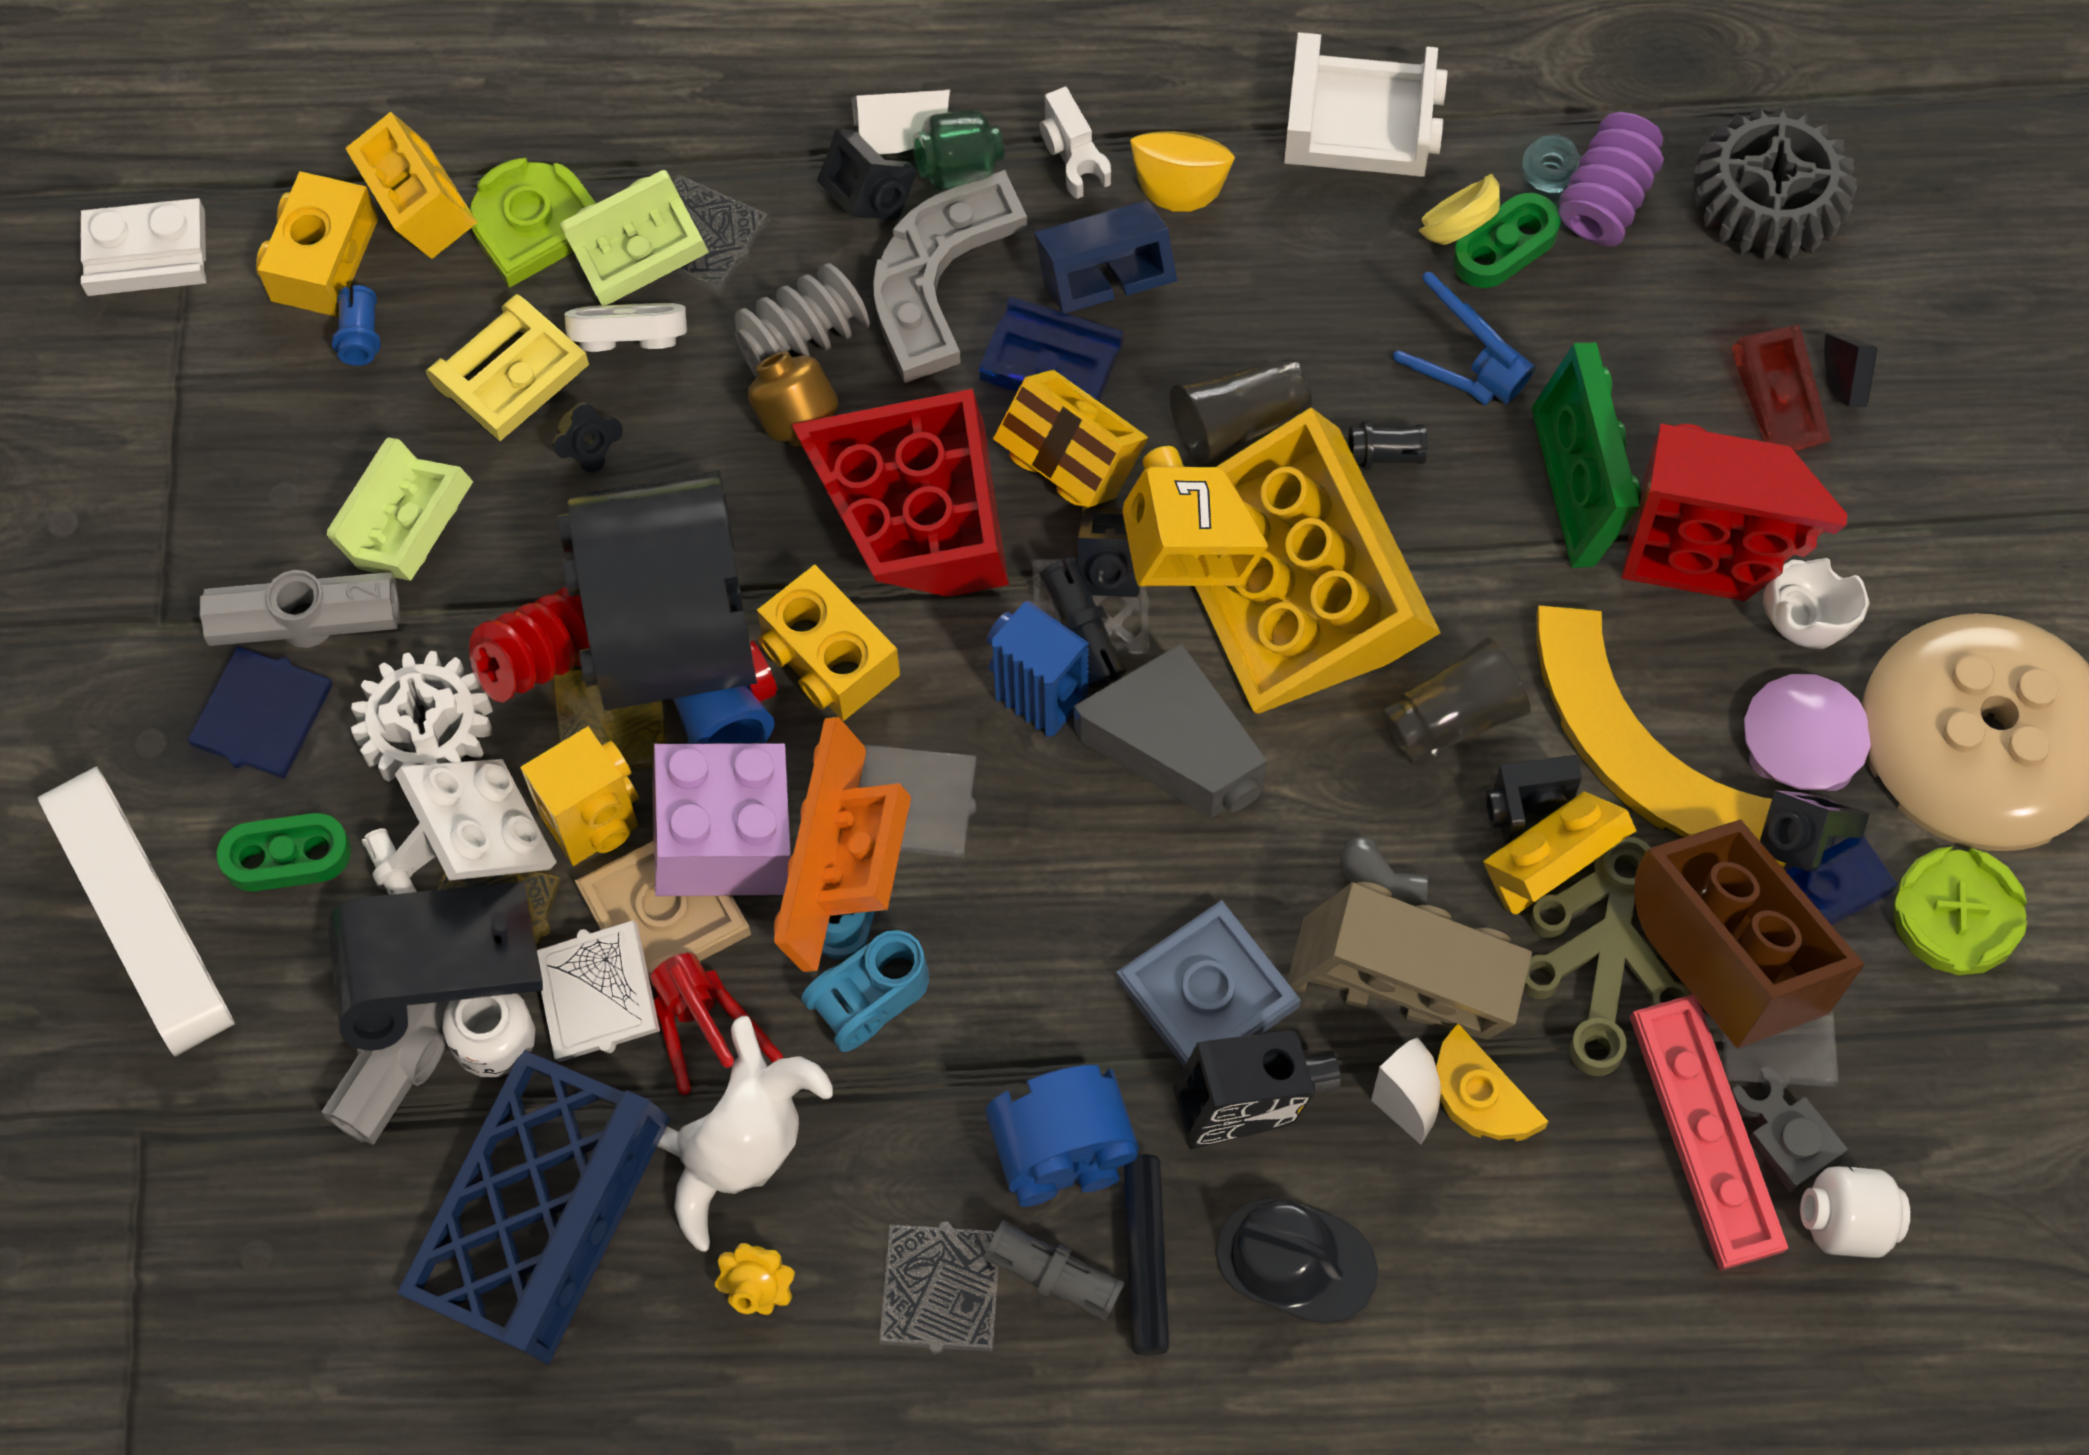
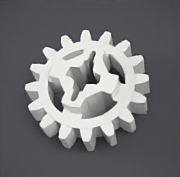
M436 651L428 653L424 664H416L411 654L405 653L402 658L403 668L394 671L391 666L382 663L379 665L383 680L379 684L366 680L362 682L361 687L368 702L352 703L351 710L356 720L360 723L351 727V731L358 746H363L360 751L369 767L379 764L378 768L384 780L390 782L396 777L395 773L401 766L462 762L461 759L465 755L479 759L483 756V750L476 737L492 736V726L488 717H485L493 712L487 694L481 693L483 689L477 682L474 673L465 675L461 660L455 657L445 667H442ZM421 705L424 706L426 711V721L423 722L424 734H421L418 718H421L419 709ZM406 748L414 753L404 752L401 749Z

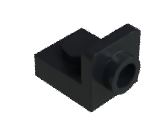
M836 129L817 182L850 216L897 220L906 203L917 174V169L909 162L884 160L854 130Z
M1082 507L1078 536V567L1091 595L1136 597L1139 595L1140 586H1138L1135 579L1123 509Z
M1577 755L1500 765L1494 788L1486 791V807L1491 827H1501L1505 846L1523 833L1525 827L1523 810L1529 809L1530 813L1536 815L1551 814L1576 797L1582 780Z
M1775 790L1760 842L1775 860L1804 871L1815 872L1819 869L1825 846L1834 845L1836 836L1863 838L1870 813L1817 794Z

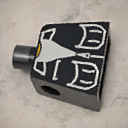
M1289 1030L1197 1042L1173 1089L1190 1149H1195L1289 1126L1298 1120L1314 1094L1338 1090L1341 1078L1339 1065L1332 1051L1304 1055L1298 1034Z

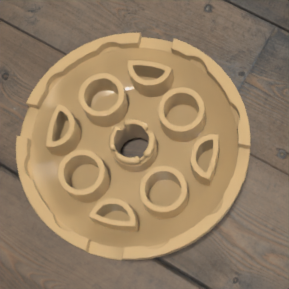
M1975 613L1946 617L1927 623L1901 638L1881 658L1868 681L1861 702L1867 715L1871 743L1866 761L1873 777H1880L1889 792L1900 803L1897 809L1908 819L1933 835L1954 844L1985 851H2016L2049 843L2053 837L2071 829L2078 823L2081 824L2089 816V664L2070 645L2054 634L2026 621L2002 615ZM1988 713H1993V718L1998 720L2005 730H1996L1989 727L1982 717L1987 716Z

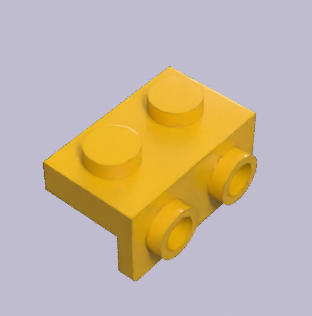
M1584 791L1485 859L1483 863L1505 910L1513 914H1519L1636 832V829L1627 809Z

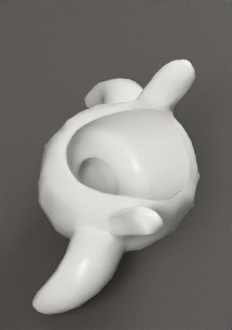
M748 1016L737 1018L731 1026L732 1041L738 1058L732 1065L728 1087L719 1103L711 1113L682 1127L679 1132L666 1127L657 1146L680 1157L686 1167L677 1184L674 1209L679 1227L686 1239L697 1250L702 1252L708 1251L710 1246L708 1210L710 1201L716 1191L736 1194L748 1188L763 1186L781 1167L796 1144L799 1116L792 1096L800 1089L810 1090L822 1099H830L833 1096V1087L827 1074L819 1065L801 1056L778 1059L767 1066Z

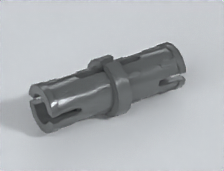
M1002 1220L983 1257V1260L991 1262L1004 1270L1006 1269L1037 1286L1036 1293L1048 1299L1051 1293L1064 1301L1084 1309V1311L1103 1322L1108 1318L1125 1283L1071 1256V1248L1061 1243L1056 1248L1025 1233L1005 1220Z

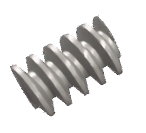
M830 263L820 266L817 272L818 281L809 274L799 277L797 292L789 286L779 288L776 293L777 304L768 297L758 299L755 304L756 315L746 308L735 312V337L744 359L756 378L759 376L756 367L763 360L776 353L792 350L797 356L810 357L807 341L811 339L823 350H829L831 344L828 330L834 328L844 339L851 338L849 318L853 316L865 328H869L868 314L861 297L849 279L837 267Z

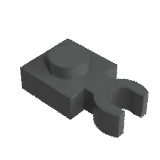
M1764 1066L1759 1070L1755 1079L1765 1090L1766 1099H1751L1740 1085H1737L1731 1091L1740 1116L1748 1120L1757 1121L1761 1126L1750 1136V1143L1788 1191L1793 1193L1841 1159L1848 1151V1148L1806 1096L1789 1106L1783 1099L1784 1087L1781 1078L1774 1070Z

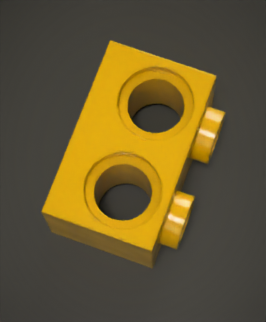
M389 112L345 148L394 229L431 259L478 223L429 144L392 112Z
M813 565L757 609L762 633L758 637V641L767 656L779 667L788 664L801 677L798 682L808 699L820 710L829 706L842 721H845L900 676L897 648L816 565ZM801 620H812L818 623L811 630L804 632L790 629L793 624ZM841 662H853L859 665L855 671L848 674H836L830 671L832 667Z

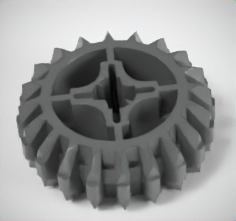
M1759 106L1751 114L1749 120L1736 113L1734 118L1729 121L1728 127L1718 125L1717 129L1712 133L1710 141L1706 142L1705 146L1701 148L1697 159L1699 166H1696L1692 178L1693 188L1696 189L1694 197L1695 208L1705 210L1703 217L1705 227L1721 226L1719 232L1721 244L1734 238L1739 240L1742 255L1749 251L1751 247L1762 249L1765 261L1773 256L1775 250H1781L1789 261L1798 254L1800 247L1813 254L1820 247L1822 240L1830 242L1832 237L1838 233L1840 225L1848 219L1853 206L1851 201L1857 190V179L1852 176L1854 172V158L1843 156L1845 151L1844 139L1827 140L1829 135L1828 123L1813 128L1808 125L1807 112L1797 118V120L1787 118L1783 106L1775 112L1774 117H1768Z

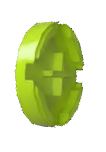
M1953 847L1937 848L1916 859L1897 885L1892 907L1897 933L1910 952L1933 969L1955 975L1985 973L2005 962L2025 935L2027 925L2025 906L2027 901L2024 888L2009 867L1987 852L1972 848L1968 852L1952 850Z

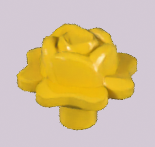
M741 1243L736 1247L735 1254L724 1252L719 1256L718 1265L721 1273L715 1281V1287L720 1292L730 1293L728 1302L738 1312L752 1314L757 1311L762 1315H768L772 1313L775 1305L786 1306L791 1301L792 1296L789 1285L795 1277V1272L791 1267L782 1264L781 1255L777 1251Z

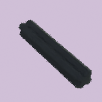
M1138 1154L1135 1160L1124 1165L1131 1339L1134 1354L1155 1356L1167 1353L1169 1349L1160 1159L1156 1155Z

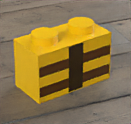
M1050 370L1025 377L993 439L1010 451L1009 456L1017 465L1032 472H1039L1057 485V492L1064 499L1075 505L1089 508L1117 497L1149 437L1055 370Z

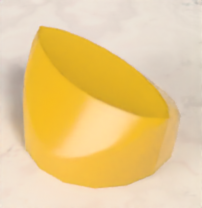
M1159 131L1141 134L1130 139L1137 178L1144 195L1156 206L1173 212H1191L1205 207L1219 195L1235 159L1234 154L1224 145L1192 133Z

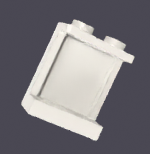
M1298 32L1284 163L1424 177L1428 153H1440L1443 119L1432 118L1433 105H1444L1447 70L1436 69L1438 48L1426 47L1424 63L1422 64L1319 55L1321 34Z

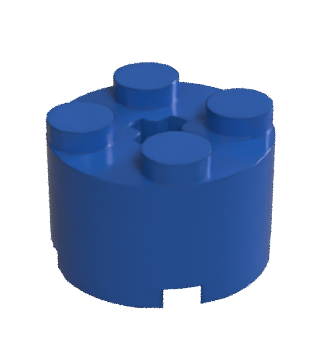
M1081 1065L1046 1073L1027 1081L1030 1094L1012 1102L1007 1090L987 1105L985 1115L1009 1190L1016 1194L1019 1206L1030 1207L1047 1202L1057 1196V1190L1077 1184L1080 1185L1082 1192H1094L1107 1188L1120 1180L1117 1168L1132 1162L1138 1157L1139 1145L1114 1071L1108 1068L1103 1077L1099 1065Z

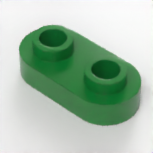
M1536 193L1519 194L1503 203L1494 217L1468 235L1457 240L1453 257V266L1456 274L1465 283L1477 288H1491L1506 281L1554 245L1560 226V216L1558 215L1556 205L1547 197ZM1531 228L1536 233L1532 235H1527L1522 233L1519 229ZM1477 259H1485L1488 260L1492 265H1481L1474 261Z
M311 813L239 824L231 828L222 837L217 848L216 857L219 868L234 887L243 891L254 892L320 883L335 878L349 863L351 843L344 828L335 818L322 813ZM316 847H329L325 857L318 860L309 858L310 853ZM254 855L265 856L263 863L257 868H245V864L250 857Z

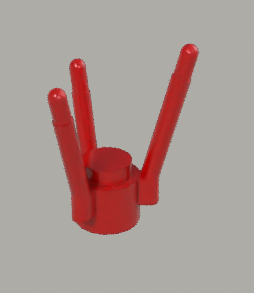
M687 952L673 956L662 962L650 975V981L658 994V997L654 999L657 1018L661 1024L672 1071L680 1094L688 1095L691 1091V1086L674 1019L676 1016L680 1022L696 1020L722 1066L729 1068L734 1064V1058L709 1014V1011L714 1006L713 998L734 1021L741 1016H748L750 1018L759 1047L772 1063L778 1059H783L782 1053L770 1041V1038L725 989L715 970L706 972L694 953Z

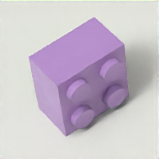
M654 744L652 800L655 896L784 895L788 879L787 867L791 857L785 744Z

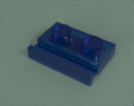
M1009 297L1005 314L1002 319L1000 318L980 364V380L1018 392L1025 377L1055 370L1091 397L1100 401L1113 370L1116 355L1123 345V331Z

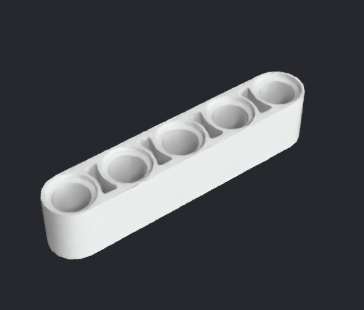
M96 766L38 796L39 803L156 1028L171 1053L176 1057L233 1026L235 1022L117 799L98 767Z

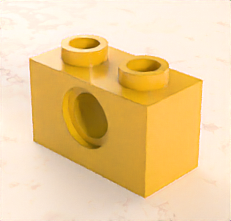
M299 171L291 192H286L281 197L277 210V225L270 241H264L257 254L256 271L261 277L271 302L338 317V293L344 287L350 289L378 221L366 186ZM318 241L317 243L307 245L311 242Z

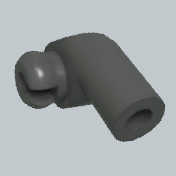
M1355 837L1345 844L1340 862L1343 874L1350 883H1375L1390 890L1392 898L1413 906L1426 905L1428 892L1427 875L1394 873L1378 851L1376 843L1367 837Z

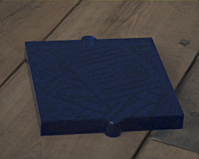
M237 647L188 741L191 746L229 759L234 768H240L244 764L285 779L333 686L332 681L292 666L290 660L286 657L277 661Z

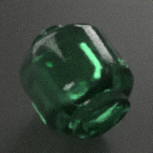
M969 108L929 115L922 125V130L915 132L913 137L916 168L922 179L929 178L934 187L940 190H949L963 184L987 179L994 173L995 163L1002 161L1004 158V143L1001 131L997 125L990 126L983 113L977 109Z

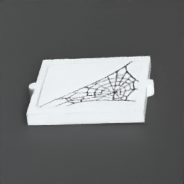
M635 921L625 922L594 933L580 930L575 939L537 950L543 979V991H541L554 1059L556 1061L562 1062L597 1050L612 1053L617 1044L660 1031L638 923Z

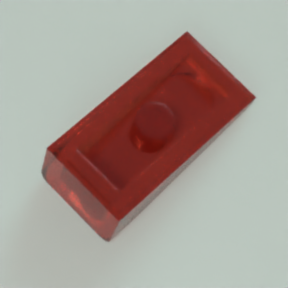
M1800 324L1741 337L1732 346V351L1738 372L1765 442L1790 446L1793 450L1830 442V433Z

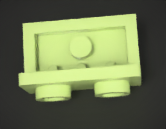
M661 170L649 177L638 179L628 188L597 204L582 208L576 215L560 223L565 237L571 245L602 306L608 305L709 253L666 170Z
M387 438L329 526L327 536L359 570L372 573L392 572L395 578L411 581L419 567L425 562L428 553L446 524L457 511L458 505L473 481L461 467L417 459L401 440Z

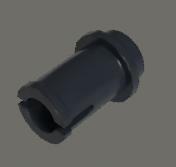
M1362 421L1360 427H1350L1348 447L1356 463L1361 464L1363 470H1370L1372 464L1375 463L1424 464L1427 454L1422 452V450L1428 449L1427 431L1424 424H1417L1416 426L1372 427L1370 421Z

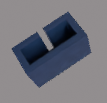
M1148 200L1034 232L1044 285L1063 314L1115 299L1113 288L1097 266L1101 263L1106 262L1107 269L1126 296L1177 281L1168 226Z

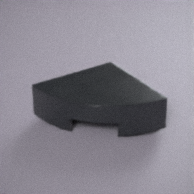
M1826 333L1824 360L1827 377L1833 392L1848 407H1867L1877 347L1846 334Z

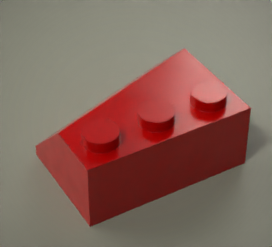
M1660 423L1640 486V507L1630 520L1621 579L1746 601L1773 579L1783 573L1784 562L1794 554L1805 557L1816 549L1817 538L1822 533L1828 532L1835 535L1847 524L1848 514L1790 446L1707 432L1704 428L1693 424L1673 426Z

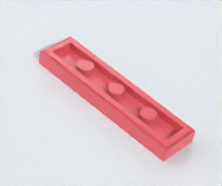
M1693 995L1633 1011L1630 1015V1020L1719 1271L1784 1253L1789 1249L1700 1003Z

